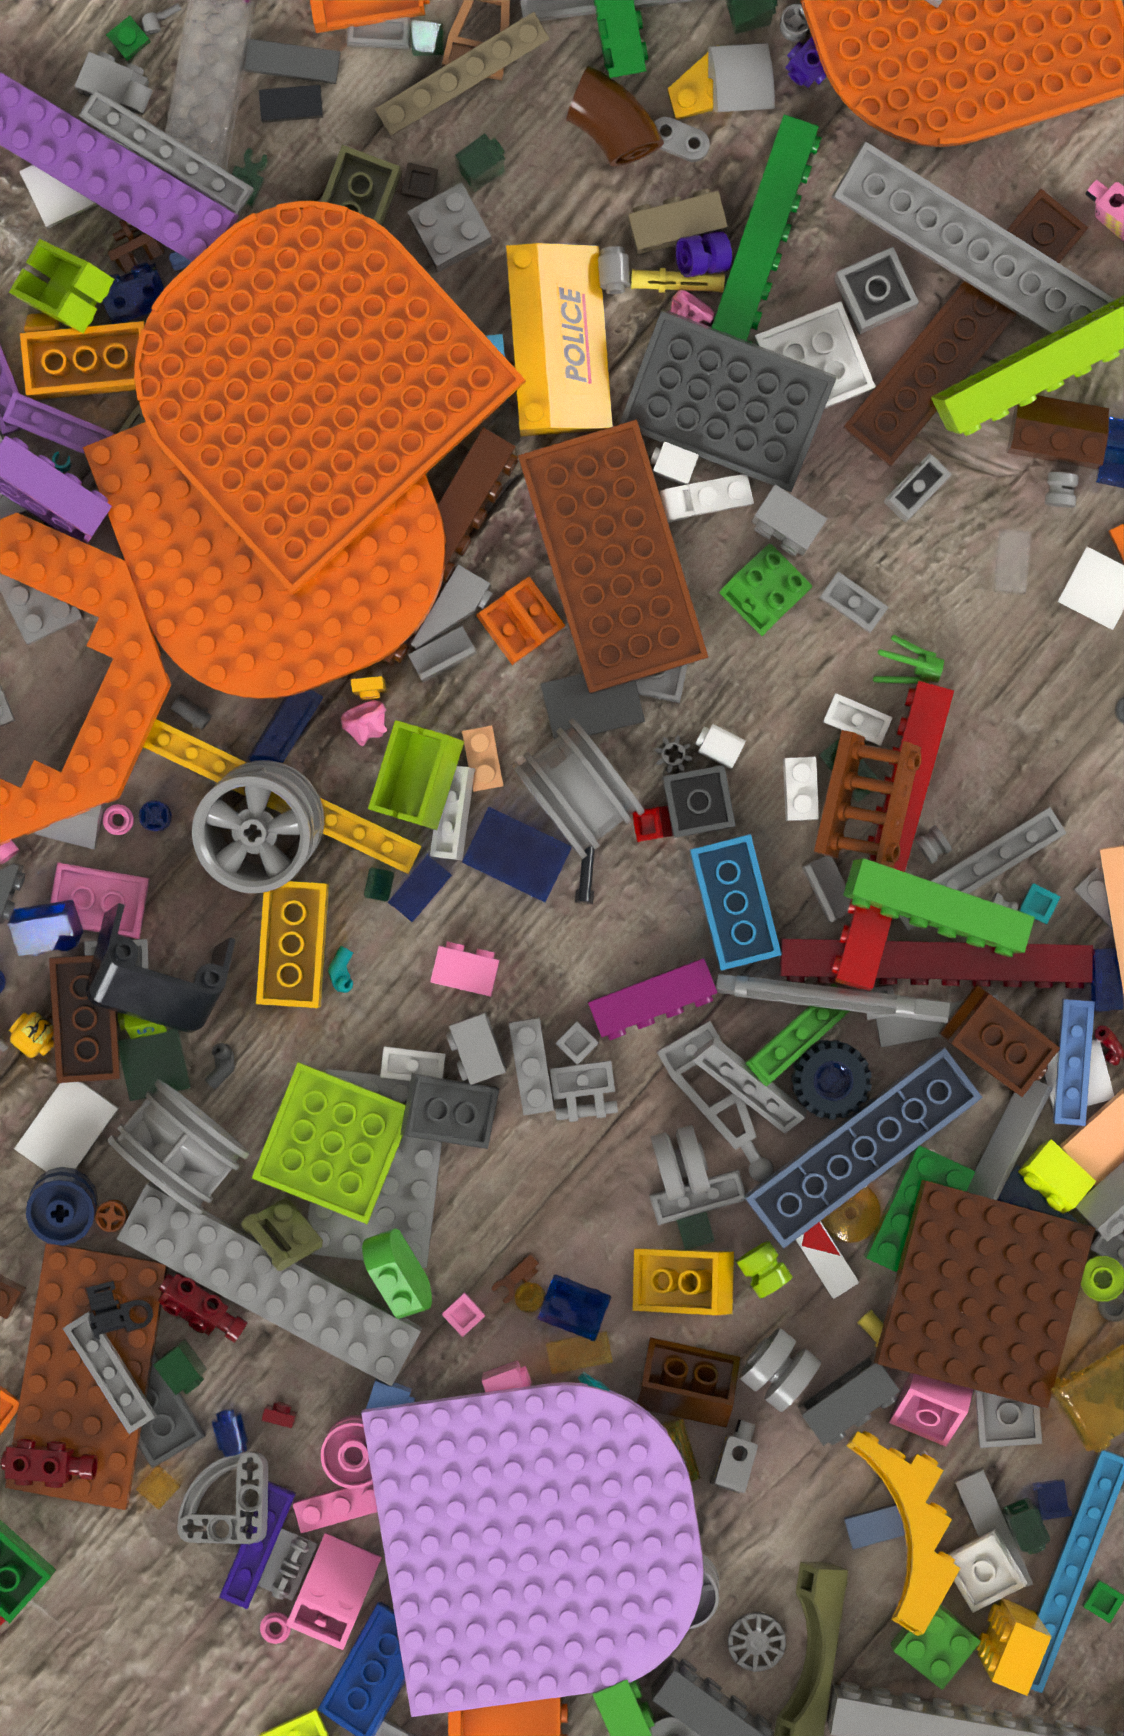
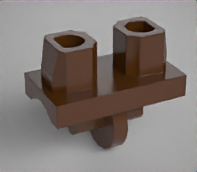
M123 219L119 220L122 229L112 235L116 242L125 237L129 241L108 251L111 261L115 260L125 274L139 267L132 253L138 247L143 246L150 260L165 253L162 243L146 233L134 237L133 233L139 231V229L131 224L128 225Z

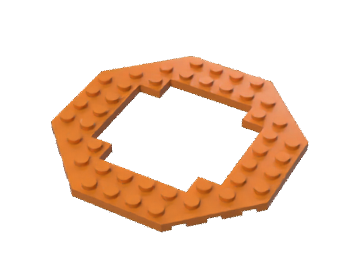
M14 513L0 519V573L98 617L99 619L86 646L113 658L62 771L60 772L34 760L22 787H18L0 778V846L25 834L29 835L49 827L53 823L72 818L90 811L91 808L119 799L171 687L170 679L165 672L160 658L161 654L153 632H151L127 562L19 513Z

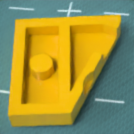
M708 52L667 88L676 120L713 111V79L708 78Z

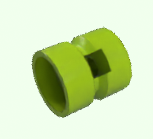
M769 1240L754 1247L736 1261L745 1277L752 1278L750 1285L760 1299L775 1292L793 1278L784 1262H777L779 1255Z

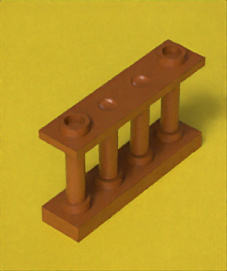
M842 730L814 852L838 858L839 851L846 849L876 855V863L894 868V864L900 856L899 843L915 773L921 764V747L903 741L901 752L867 746L864 743V736ZM868 758L898 764L894 782L858 776L860 760ZM859 788L891 794L887 813L851 806L853 790ZM850 818L884 825L880 843L845 837L843 833L846 821Z

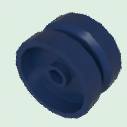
M59 1167L42 1174L33 1185L27 1201L26 1218L30 1229L38 1238L48 1244L63 1246L80 1240L93 1225L98 1202L95 1185L87 1175L73 1168Z

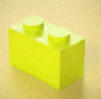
M1052 1139L1039 1145L1018 1171L1030 1188L1038 1190L1046 1198L1048 1205L1062 1214L1074 1209L1097 1182Z

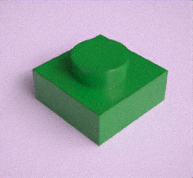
M130 15L106 34L107 38L126 61L151 42Z
M1097 1579L1082 1606L1108 1623H1111L1124 1601V1594Z

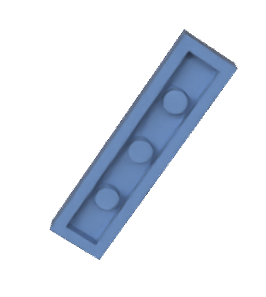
M1062 999L1059 1035L1060 1050L1058 1051L1053 1123L1086 1126L1094 1001Z

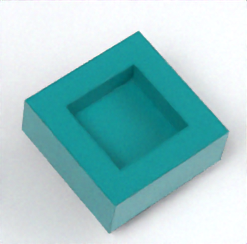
M1031 883L1018 911L1034 916L1036 920L1048 924L1061 896Z

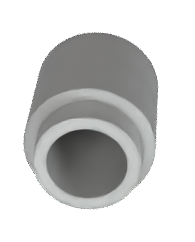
M612 246L600 250L601 256L598 257L600 288L606 290L607 294L624 293L625 288L631 286L629 256L625 254L624 247Z

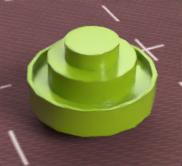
M1098 1255L1090 1258L1086 1262L1081 1281L1083 1291L1096 1301L1108 1302L1117 1298L1124 1289V1269L1122 1265L1110 1256Z

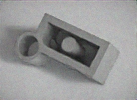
M101 51L97 55L88 52L75 83L78 93L90 97L96 89L134 114L143 115L153 92L148 88L150 83L148 78L143 76L144 70L131 63H127L126 67L115 63L116 58Z

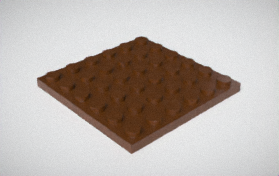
M922 1180L874 1363L1048 1409L1095 1228Z

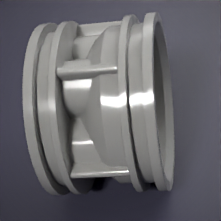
M157 1079L154 1083L157 1088L154 1094L149 1091L145 1094L147 1099L125 1125L120 1124L118 1127L121 1134L118 1137L111 1135L108 1142L126 1161L162 1191L188 1210L201 1215L204 1211L201 1204L204 1201L211 1203L213 1200L211 1194L232 1168L235 1170L239 1169L240 1165L237 1160L240 1157L247 1159L250 1153L231 1134L191 1101L162 1080Z

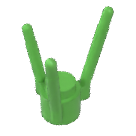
M896 635L891 636L892 641L921 656L914 659L894 652L878 650V655L915 666L914 674L919 675V677L875 676L873 677L874 682L917 684L918 681L929 683V681L939 682L944 659L937 658L936 653L926 651Z

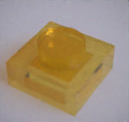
M157 1465L136 1490L159 1510L181 1485L162 1467Z

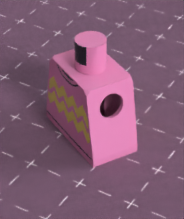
M1096 180L1088 188L1085 195L1096 203L1095 217L1124 242V186L1119 182H1115L1108 189Z

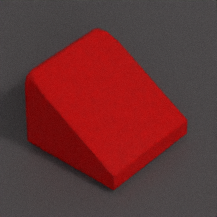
M667 806L644 809L645 812L641 815H638L636 811L632 813L637 842L673 836Z

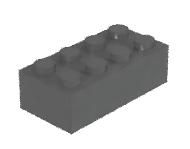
M672 1657L651 1686L652 1701L700 1736H774L770 1721L758 1713L754 1717L745 1710L747 1705L734 1695L731 1698L721 1692L722 1687L710 1677L704 1680L695 1673L697 1669L683 1658L679 1662Z

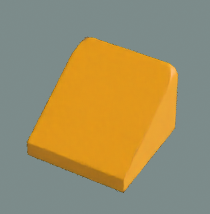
M44 313L29 314L24 326L25 333L59 330V321Z

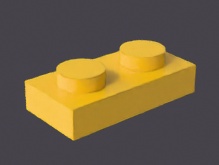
M382 676L351 679L352 692L356 696L360 695L362 700L380 699V693L387 692L386 682Z

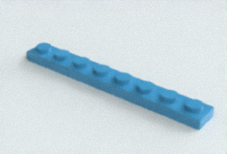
M1102 1448L1098 1452L1037 1612L1038 1617L1052 1636L1030 1688L1040 1693L1043 1692L1124 1481V1457Z

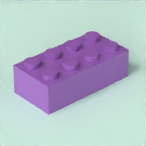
M5 436L0 443V493L55 530L88 544L112 507L107 503L108 499L96 490L90 492L81 486L82 482L73 474L66 472L64 475L55 469V463L43 455L37 457L28 451V445L16 437L10 439Z

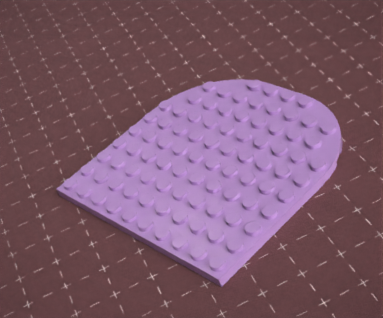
M561 1382L362 1410L361 1414L411 1717L594 1693L626 1679L631 1683L655 1669L680 1644L690 1628L700 1602L703 1585L702 1546L693 1489L684 1458L668 1435L667 1430L643 1407L611 1390H603L584 1383Z

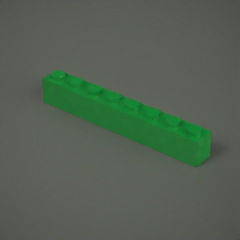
M785 114L783 115L712 328L752 343L747 338L750 329L757 330L762 312L757 311L761 299L767 301L772 283L767 282L770 270L777 272L782 254L778 253L777 249L780 241L787 242L792 227L791 224L787 223L790 212H797L802 195L796 194L800 182L807 183L812 166L807 165L810 153L816 155L822 138L816 135L819 126Z

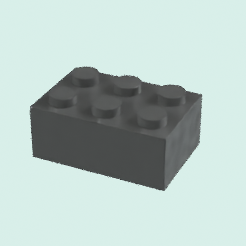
M874 1353L798 1406L801 1415L823 1446L827 1443L831 1445L838 1443L847 1435L845 1431L854 1424L856 1427H860L872 1418L870 1414L879 1406L885 1409L898 1399L896 1394L901 1391L885 1368L874 1363Z

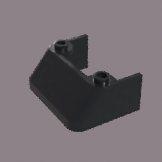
M118 903L105 912L86 986V995L89 1001L99 1007L183 1032L192 1033L201 1029L225 987L236 939L230 937L215 946L211 963L201 966L196 971L192 983L136 966L138 957L136 944L130 938L118 935L125 905Z

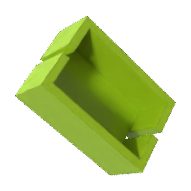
M39 239L26 263L50 278L49 283L47 284L22 268L9 293L32 308L84 334L86 328L94 319V314L97 311L95 305L97 302L101 304L108 295L115 279L91 263Z
M395 720L368 809L437 830L464 741Z

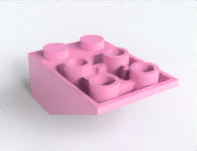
M325 1533L286 1626L343 1650L382 1557Z

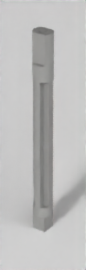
M718 974L716 985L717 993L730 994L735 997L941 1023L949 1022L951 1002L741 975Z

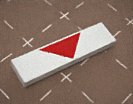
M821 1221L796 1239L833 1299L859 1283Z

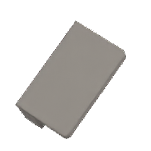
M463 626L408 654L421 681L425 682L476 655L477 652Z
M824 856L803 866L804 873L828 922L832 923L838 918L849 914L847 911L851 899L843 896L846 885L833 858Z

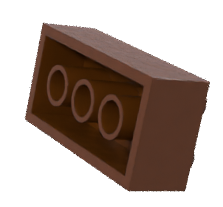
M94 954L49 958L57 1083L120 1079L121 1077L117 1012L94 1005L86 995V986Z

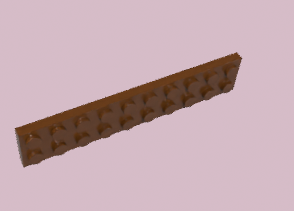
M1040 189L1008 227L1007 231L1057 263H1060L1088 227L1044 190ZM964 281L844 425L843 429L891 467L937 412L931 396L962 381L1017 313Z

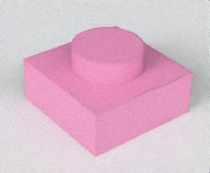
M465 1292L442 1312L443 1317L462 1337L485 1317L484 1312Z

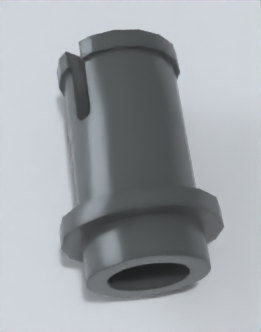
M182 694L176 698L170 710L193 724V729L199 728L203 730L212 717L208 713V708L202 709Z

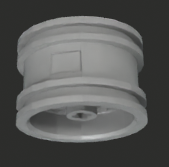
M571 718L568 721L571 726L569 729L564 731L561 727L556 730L557 738L533 756L529 752L525 753L523 756L526 761L520 766L516 761L511 766L578 855L584 859L587 856L584 851L591 845L594 849H597L600 846L597 842L598 839L622 821L626 825L632 822L630 815L635 811L638 815L643 814L645 811L580 724L574 718Z

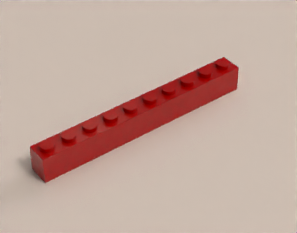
M922 681L917 682L915 689L909 687L904 704L909 706L907 718L901 717L896 735L901 736L899 747L893 746L892 748L894 751L901 752L903 741L921 747V764L915 773L899 843L900 856L894 864V869L902 872L906 870L954 690ZM888 762L889 765H893L891 776H885L884 781L894 782L898 764ZM880 793L885 795L882 807L876 806L875 811L887 813L891 794ZM876 824L875 835H869L867 841L880 843L884 825ZM869 854L868 860L876 862L877 856ZM851 899L847 913L853 915L850 925L844 924L839 940L840 943L844 944L842 955H835L831 972L836 974L834 982L871 991L874 987L892 918L880 914L881 909L871 905L869 909L851 904Z

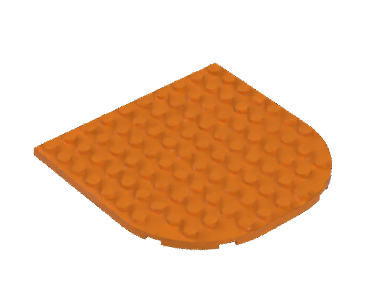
M800 0L825 74L842 101L868 125L892 138L910 144L927 147L964 145L1124 96V6L1122 0H942L938 8L925 0Z
M294 201L278 204L276 207L263 210L257 214L248 215L219 236L180 272L156 299L151 307L152 311L147 318L145 326L141 329L134 363L137 399L140 403L145 423L157 444L293 595L526 382L522 375L387 229L373 219L350 210L345 206L318 201Z
M145 422L83 447L98 490L108 499L107 503L112 506L107 514L123 557L128 564L153 634L164 651L182 670L215 690L243 698L276 699L311 690L366 668L395 652L414 631H417L428 616L437 598L445 570L446 536L443 519L426 474L293 595L164 453L153 438Z

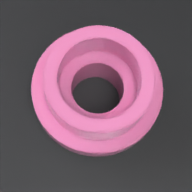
M115 804L106 809L102 821L109 833L123 835L132 828L134 816L128 807ZM117 814H121L124 817V822L120 826L115 825L113 822V818Z
M280 1612L267 1614L260 1624L262 1637L267 1642L273 1644L285 1641L291 1632V1628L286 1626L288 1617ZM278 1622L282 1627L281 1631L273 1632L270 1624Z

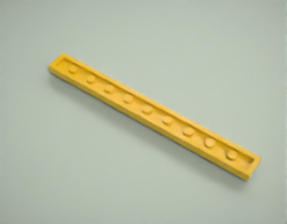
M157 719L143 746L217 783L234 768L247 763ZM245 786L232 789L246 796ZM271 791L267 807L280 813L291 809L284 799ZM320 798L324 810L323 834L407 874L410 873L422 846Z

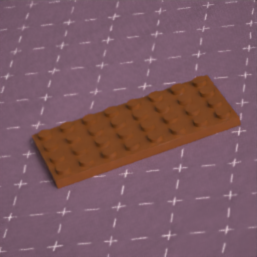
M637 420L518 455L589 694L709 658Z
M46 1243L12 1444H17V1439L36 1440L35 1446L47 1447V1442L49 1441L66 1442V1448L74 1449L73 1456L81 1457L83 1454L97 1455V1475L94 1480L80 1479V1476L72 1475V1480L63 1483L61 1488L45 1487V1482L33 1481V1485L14 1484V1479H6L5 1488L122 1510L128 1508L141 1427L128 1434L63 1328L91 1311L88 1296L85 1293V1288L114 1281L115 1290H112L114 1301H119V1304H117L118 1310L120 1304L134 1300H144L149 1303L153 1310V1318L146 1327L128 1333L125 1332V1328L106 1333L139 1388L147 1397L162 1307L158 1299L163 1292L158 1288L167 1276L168 1267L153 1260ZM134 1306L130 1309L129 1316L134 1323L139 1324L146 1320L147 1312L142 1306ZM19 1459L18 1468L23 1470L25 1463L22 1459ZM49 1461L47 1469L54 1472L55 1464Z

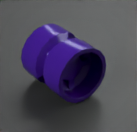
M718 231L706 233L702 237L699 235L681 237L676 244V261L681 274L686 278L702 276L706 272L714 274L728 271L732 264V248L727 235L724 232Z

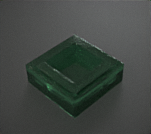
M707 1212L677 1220L685 1250L715 1242Z

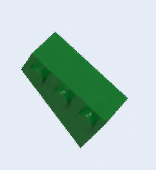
M594 0L605 72L608 77L613 78L646 72L645 61L648 60L646 42H641L639 30L643 29L641 11H635L634 0Z

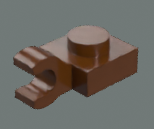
M532 1252L528 1253L505 1277L493 1284L492 1290L496 1291L500 1286L507 1287L509 1294L502 1301L504 1303L510 1302L515 1294V1285L521 1280L527 1283L538 1272L536 1266L539 1264V1260Z

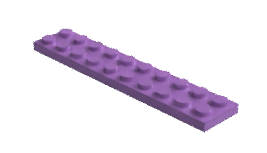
M0 72V145L190 261L195 260L219 236L235 224L239 215Z

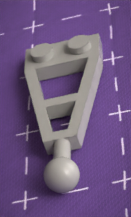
M709 1020L656 1052L674 1082L735 1150L739 1147L742 1148L750 1162V1176L754 1180L762 1182L773 1174L774 1169L771 1161L761 1157L751 1141L756 1138V1134L745 1102L732 1092L708 1106L681 1075L697 1065L693 1062L696 1051L714 1037L722 1042ZM733 1104H736L745 1132L737 1137L733 1135L716 1115Z

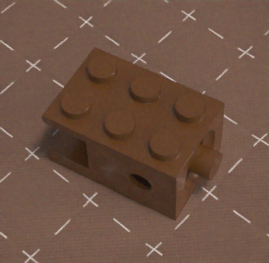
M977 984L951 1016L949 1022L939 1032L953 1046L1021 1097L1026 1094L1036 1080H1040L1048 1070L1047 1065L1060 1050V1047L1045 1037L1028 1021L1023 1020Z

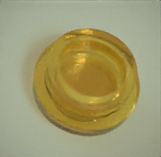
M523 1283L515 1292L516 1305L525 1313L538 1310L545 1300L544 1289L536 1283Z

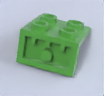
M768 544L719 593L763 636L812 588V585L772 544Z

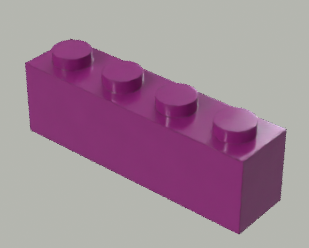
M704 958L591 1000L588 1004L601 1038L608 1036L610 1041L626 1035L625 1028L637 1025L638 1029H642L654 1024V1017L665 1013L666 1017L670 1018L684 1012L683 1006L694 1002L696 1007L713 1001L712 995L717 994V990Z

